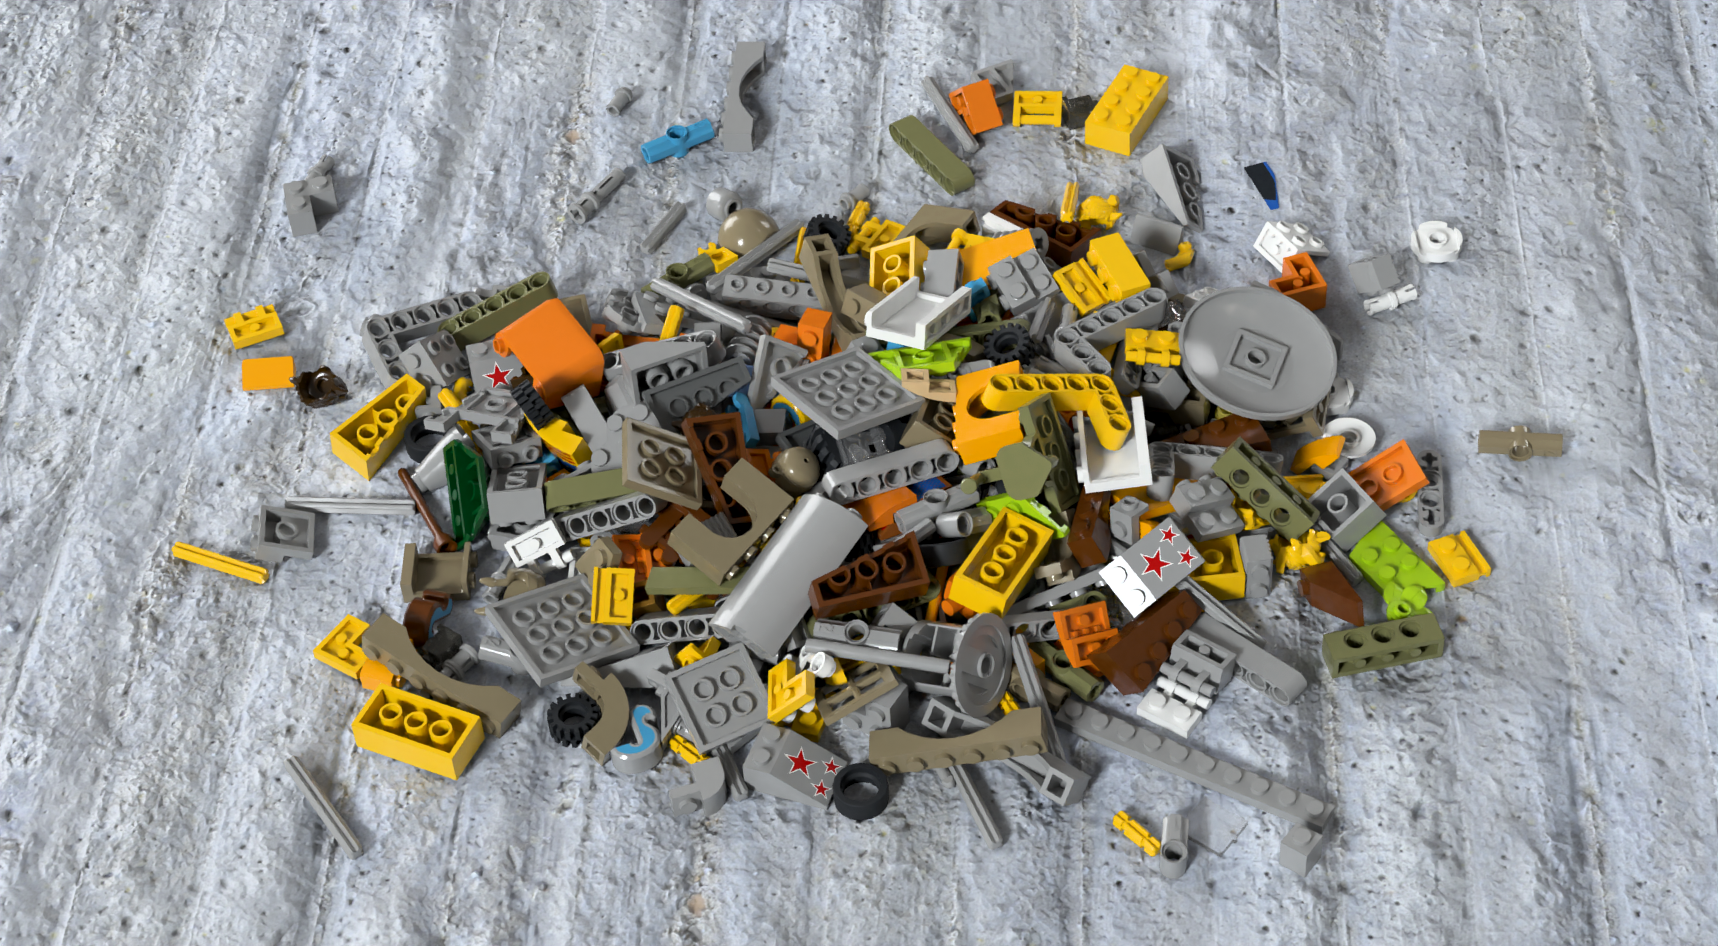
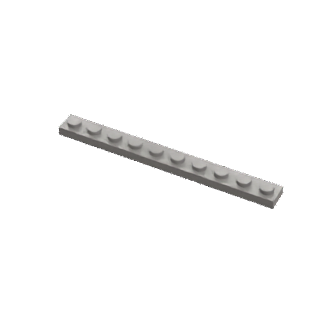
M1069 698L1066 699L1054 717V725L1290 822H1298L1319 834L1323 833L1334 813V805Z

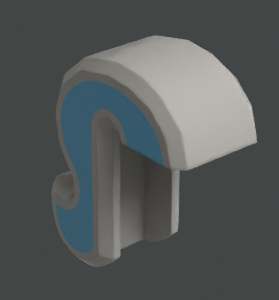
M643 704L636 705L629 710V720L631 723L629 727L635 744H625L615 747L610 751L613 766L617 771L625 774L645 772L655 767L662 759L663 749L656 713L652 707Z

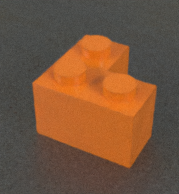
M988 79L963 86L949 93L953 108L958 115L964 116L967 128L972 135L1003 125V113L1001 108L997 107L994 98L996 97L995 88L989 83Z
M1304 252L1283 258L1282 277L1269 280V287L1294 299L1310 311L1325 308L1327 284L1309 254Z
M807 307L798 323V327L780 324L773 337L808 350V354L802 359L809 360V363L829 357L832 312Z

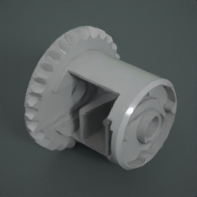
M985 612L976 614L974 618H970L968 623L964 625L921 620L913 625L903 641L902 653L921 654L922 656L948 659L953 662L950 665V674L900 667L902 677L911 690L953 697L956 700V706L960 708L961 712L972 717L988 715L1001 701L1011 673L1012 644L1008 628L998 615Z

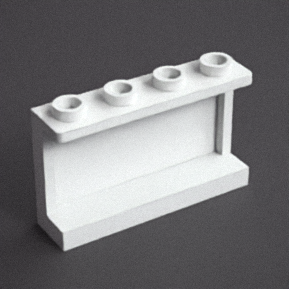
M913 276L866 313L864 319L865 326H867L866 336L925 350L971 312L972 288L962 286L949 297H943L920 291L919 277Z
M1142 396L1131 398L1132 411L1127 412L1131 428L1122 448L1116 451L1106 449L1101 445L1090 418L1084 417L1083 411H1077V416L1072 417L1078 482H1084L1086 493L1153 485Z

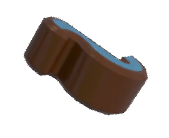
M427 589L423 591L422 598L416 597L408 604L402 625L406 627L409 639L413 640L416 649L432 650L434 638L433 625L451 614L453 609L451 594Z

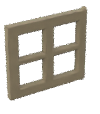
M864 662L845 673L848 687L828 699L825 696L842 685L833 686L826 684L815 691L816 705L828 727L899 684L888 665ZM876 666V671L855 682L854 678ZM881 678L884 682L861 694L860 691ZM852 695L855 699L832 711L831 707Z

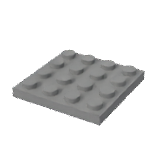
M858 346L771 377L770 384L771 387L836 440L918 411L922 403L925 402V398L903 388L898 377Z
M584 573L485 606L486 616L539 687L572 677L575 667L582 661L589 667L598 668L639 653L640 645L625 626L603 625L602 623L591 624L593 588L589 585L588 578Z

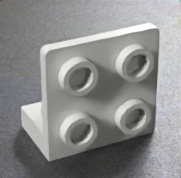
M1281 220L1279 222L1267 221L1253 245L1281 273L1283 258L1304 252H1307L1309 255L1328 257L1330 253L1323 246L1324 242L1321 239L1314 237L1308 232L1309 228L1299 222L1291 224Z

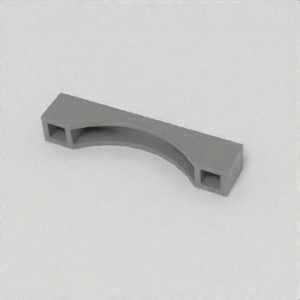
M737 42L736 51H732L731 63L733 66H729V80L731 81H727L726 92L728 96L724 97V111L726 112H722L721 124L723 128H719V142H723L724 152H753L755 141L754 119L745 110L742 101L748 89L765 75L767 62L765 42Z
M948 696L931 698L921 724L945 738L969 735L996 723L986 716L972 717L962 713L955 704L956 700ZM1049 752L999 760L1025 777L1034 785L1039 793L1062 806L1079 803L1090 778L1089 775Z

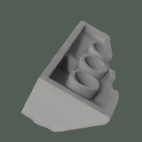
M676 642L664 643L640 651L634 657H626L596 669L602 675L603 680L612 672L623 687L652 688L653 686L648 684L647 676L653 668L665 675L669 671L673 672L680 669V665L674 661V657L678 653ZM573 676L560 681L561 686L578 685L572 680Z

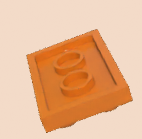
M1404 439L1348 473L1383 511L1430 483Z

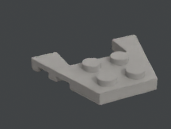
M645 291V293L634 292L631 299L635 313L639 314L638 322L642 324L641 331L643 333L661 335L671 305L680 306L685 311L680 327L694 329L695 323L712 322L702 314L688 310L684 305L651 291Z
M486 387L462 399V405L458 407L448 406L441 410L442 415L434 419L430 415L423 421L425 429L444 433L459 420L472 421L473 424L494 425L495 428L490 431L492 441L514 444L526 417L523 410L510 394L511 390Z

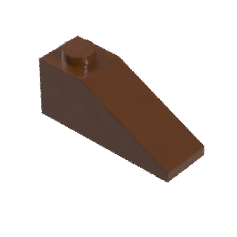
M1332 561L1300 568L1301 580L1297 581L1298 591L1302 597L1304 596L1311 606L1358 627L1364 626L1363 601Z

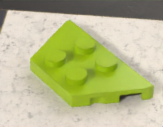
M965 337L934 342L925 350L903 347L868 353V355L899 379H901V368L928 369L929 375L944 376L948 372L955 371L972 348L971 338Z
M1002 493L981 498L976 504V507H985L991 513L992 522L1002 508L1007 507L1054 530L1052 540L1066 537L1070 532L1069 527L1065 524L1060 527L1049 517L1051 511L1038 503L1035 497L1015 500L1008 493Z
M1382 520L1359 540L1349 555V560L1362 573L1363 578L1382 597L1383 591L1390 581L1396 582L1403 589L1410 585H1418L1424 589L1435 588L1436 592H1442L1445 589V582Z

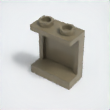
M465 542L464 552L418 554L416 543H405L400 581L404 603H410L416 597L422 598L423 591L427 589L449 593L453 601L470 600L471 589L476 588V575L473 572V568L478 567L477 551L473 552L471 542Z

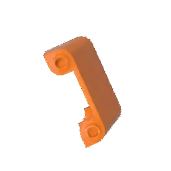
M558 298L546 300L496 333L493 340L495 352L502 357H509L512 352L534 378L533 387L549 409L564 406L561 397L582 384L585 385L592 398L599 396L604 369L602 351Z

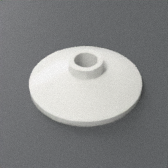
M1348 417L1338 418L1329 422L1324 428L1323 436H1321V439L1339 435L1345 437L1340 455L1349 459L1359 458L1368 454L1374 448L1376 442L1375 432L1370 425L1362 420Z

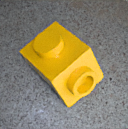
M712 636L699 647L690 643L675 655L674 661L681 667H685L717 653L721 642Z

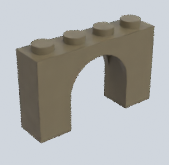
M924 204L894 241L915 235L928 246L941 242L950 243L952 240L951 235L957 228L977 235L981 230L973 210Z
M741 458L724 476L720 488L748 511L752 520V528L746 534L739 537H723L712 532L689 513L671 531L667 543L719 586L726 579L731 581L740 570L739 565L743 560L748 562L758 551L756 546L761 541L766 543L775 532L774 527L779 522L781 524L792 511L790 508L794 501V498L744 458Z

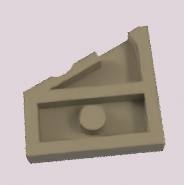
M609 536L600 537L577 560L575 567L581 574H585L589 585L593 588L594 567L619 568L622 551Z

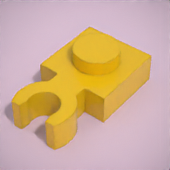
M712 242L708 243L709 249L707 250L700 247L697 248L698 255L705 252L710 256L715 265L716 273H720L738 260V255L725 247L717 249L716 244Z

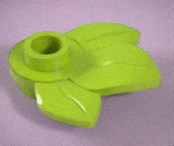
M1390 581L1383 591V598L1388 604L1386 609L1388 621L1433 613L1424 607L1428 596L1423 587L1410 585L1403 589L1394 581Z

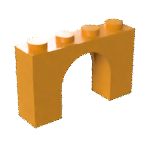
M1019 360L956 377V405H953L956 422L952 423L956 439L952 440L954 451L961 456L964 465L995 458L1002 447L1022 442L1026 436L1025 429L1019 421V410L992 418L979 419L989 410L982 403V397L991 376L994 374H1024Z

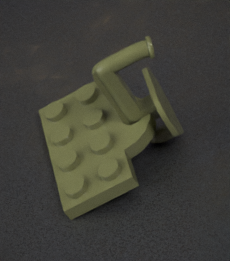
M1049 392L1037 396L1018 408L1019 421L1025 429L1026 436L1022 442L1006 445L998 451L996 456L998 467L979 471L971 477L963 479L960 487L965 494L974 493L977 487L982 484L1003 480L1006 492L1015 500L1036 497L1044 489V500L1050 508L1052 515L1063 512L1079 501L1081 495L1080 485Z

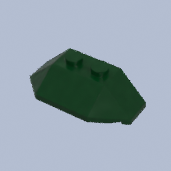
M453 439L443 448L453 534L454 540L457 543L456 551H461L464 549L465 542L472 543L490 521L487 501L490 476L487 473V465L483 456L459 439Z

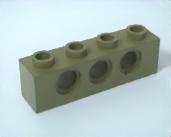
M1240 436L1218 456L1211 467L1217 477H1221L1224 482H1227L1240 499L1247 501L1260 518L1267 520L1275 528L1278 535L1289 542L1291 538L1298 539L1314 525L1321 513ZM1239 469L1246 471L1249 476L1241 474ZM1259 489L1266 490L1269 495L1261 493ZM1279 508L1286 509L1289 514L1283 513Z
M1434 613L1415 615L1409 618L1389 620L1384 623L1364 625L1358 628L1323 634L1322 655L1333 679L1442 657L1445 637Z

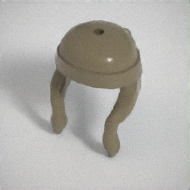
M792 447L782 451L772 462V467L768 470V474L770 477L775 478L777 486L794 498L795 501L793 503L795 504L796 498L809 491L818 481L820 464L816 455L811 450L804 447Z
M526 568L508 569L506 579L485 577L479 580L480 583L488 587L508 586L503 600L546 586V580L541 574ZM485 607L474 610L476 614L486 616Z

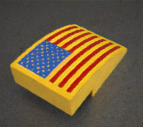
M524 413L530 426L541 437V442L556 456L561 466L569 473L576 471L577 466L581 463L591 460L593 454L582 437L576 436L568 422L555 418L538 431Z

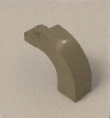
M1075 507L1053 515L1050 513L1049 517L1060 527L1065 524L1071 530L1076 512ZM1069 533L1066 537L1051 540L1045 563L1033 568L1036 580L1046 577L1048 586L1073 581L1079 576L1081 566L1067 545Z
M582 661L575 667L572 680L597 703L601 711V720L584 735L581 748L603 766L611 759L610 751L615 747H619L623 741L629 719V703L623 686L612 672L603 680L602 675L595 667H589Z

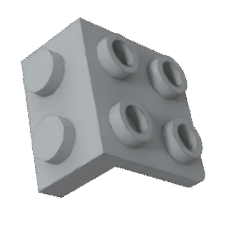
M445 329L418 341L398 355L411 377L425 387L426 397H430V386L441 385L443 389L457 381L460 377H466L471 374L467 358L459 350L453 336Z

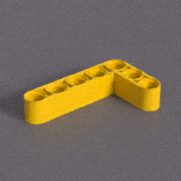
M994 374L991 376L983 394L982 403L992 411H1018L1019 407L1037 396L1050 392L1056 411H1087L1099 442L1106 449L1113 451L1121 449L1130 431L1131 422L1115 384L1110 377L1104 374Z

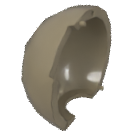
M754 208L739 209L731 213L722 222L719 228L717 243L720 248H727L738 255V259H740L780 229L776 221L763 210Z

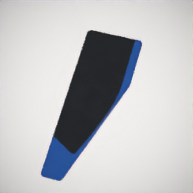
M1267 162L1244 167L1269 209H1278L1279 203L1275 175Z

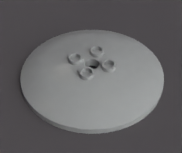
M1241 286L1215 291L1203 297L1191 307L1179 331L1180 362L1191 383L1211 402L1224 410L1242 417L1276 421L1302 415L1312 410L1326 397L1336 376V349L1325 326L1305 306L1286 295L1272 290ZM1255 357L1261 363H1253L1248 358Z

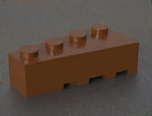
M1008 200L1003 201L990 211V213L1023 229L1042 228L1047 233L1049 241L1045 257L1051 258L1062 268L1073 262H1078L1081 258L1088 262L1087 252H1089L1090 240L1101 236L1100 228L1093 226L1091 230L1081 227L1080 222L1074 220L1070 223L1057 220V215L1051 213L1037 214L1034 208Z
M740 412L685 418L681 423V427L717 513L724 512L732 528L751 526L752 520L748 511L720 488L724 476L741 458L748 462Z
M1231 414L1160 441L1228 448L1240 436L1254 450L1272 452L1270 439L1259 420Z
M914 530L895 542L891 541L883 545L881 549L869 555L867 553L847 566L843 565L811 581L808 596L815 620L926 595L930 580Z
M1185 590L1164 594L1141 612L1139 617L1127 623L1120 632L1108 638L1101 647L1093 650L1087 657L1123 696L1142 693L1160 670L1162 663L1170 656L1173 643L1186 629L1189 630L1203 609Z

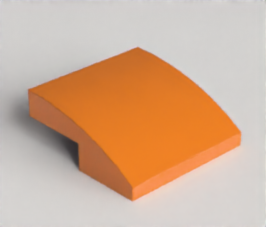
M904 486L841 506L858 511L862 516L861 520L868 525L866 529L871 532L893 524V513L917 503V495Z
M641 532L640 534L612 535V541L622 551L619 568L635 569L634 583L647 580L652 567H668L661 562L663 549L656 545L651 550H645L640 546ZM670 532L664 537L667 541L669 540Z
M1097 601L1053 612L1060 641L1073 668L1093 664L1087 655L1093 650H1097L1103 645V642L1118 633L1117 628H1110L1105 601Z

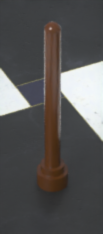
M405 468L399 469L398 476L411 499L415 500L418 511L434 536L433 547L437 553L456 552V541L452 535L443 532L408 470Z

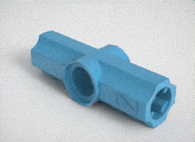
M708 119L687 127L681 125L671 126L667 129L665 136L641 145V152L648 164L668 156L684 157L689 153L690 147L714 138V130Z

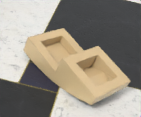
M901 368L903 388L928 399L956 403V384L954 379H929L928 369Z

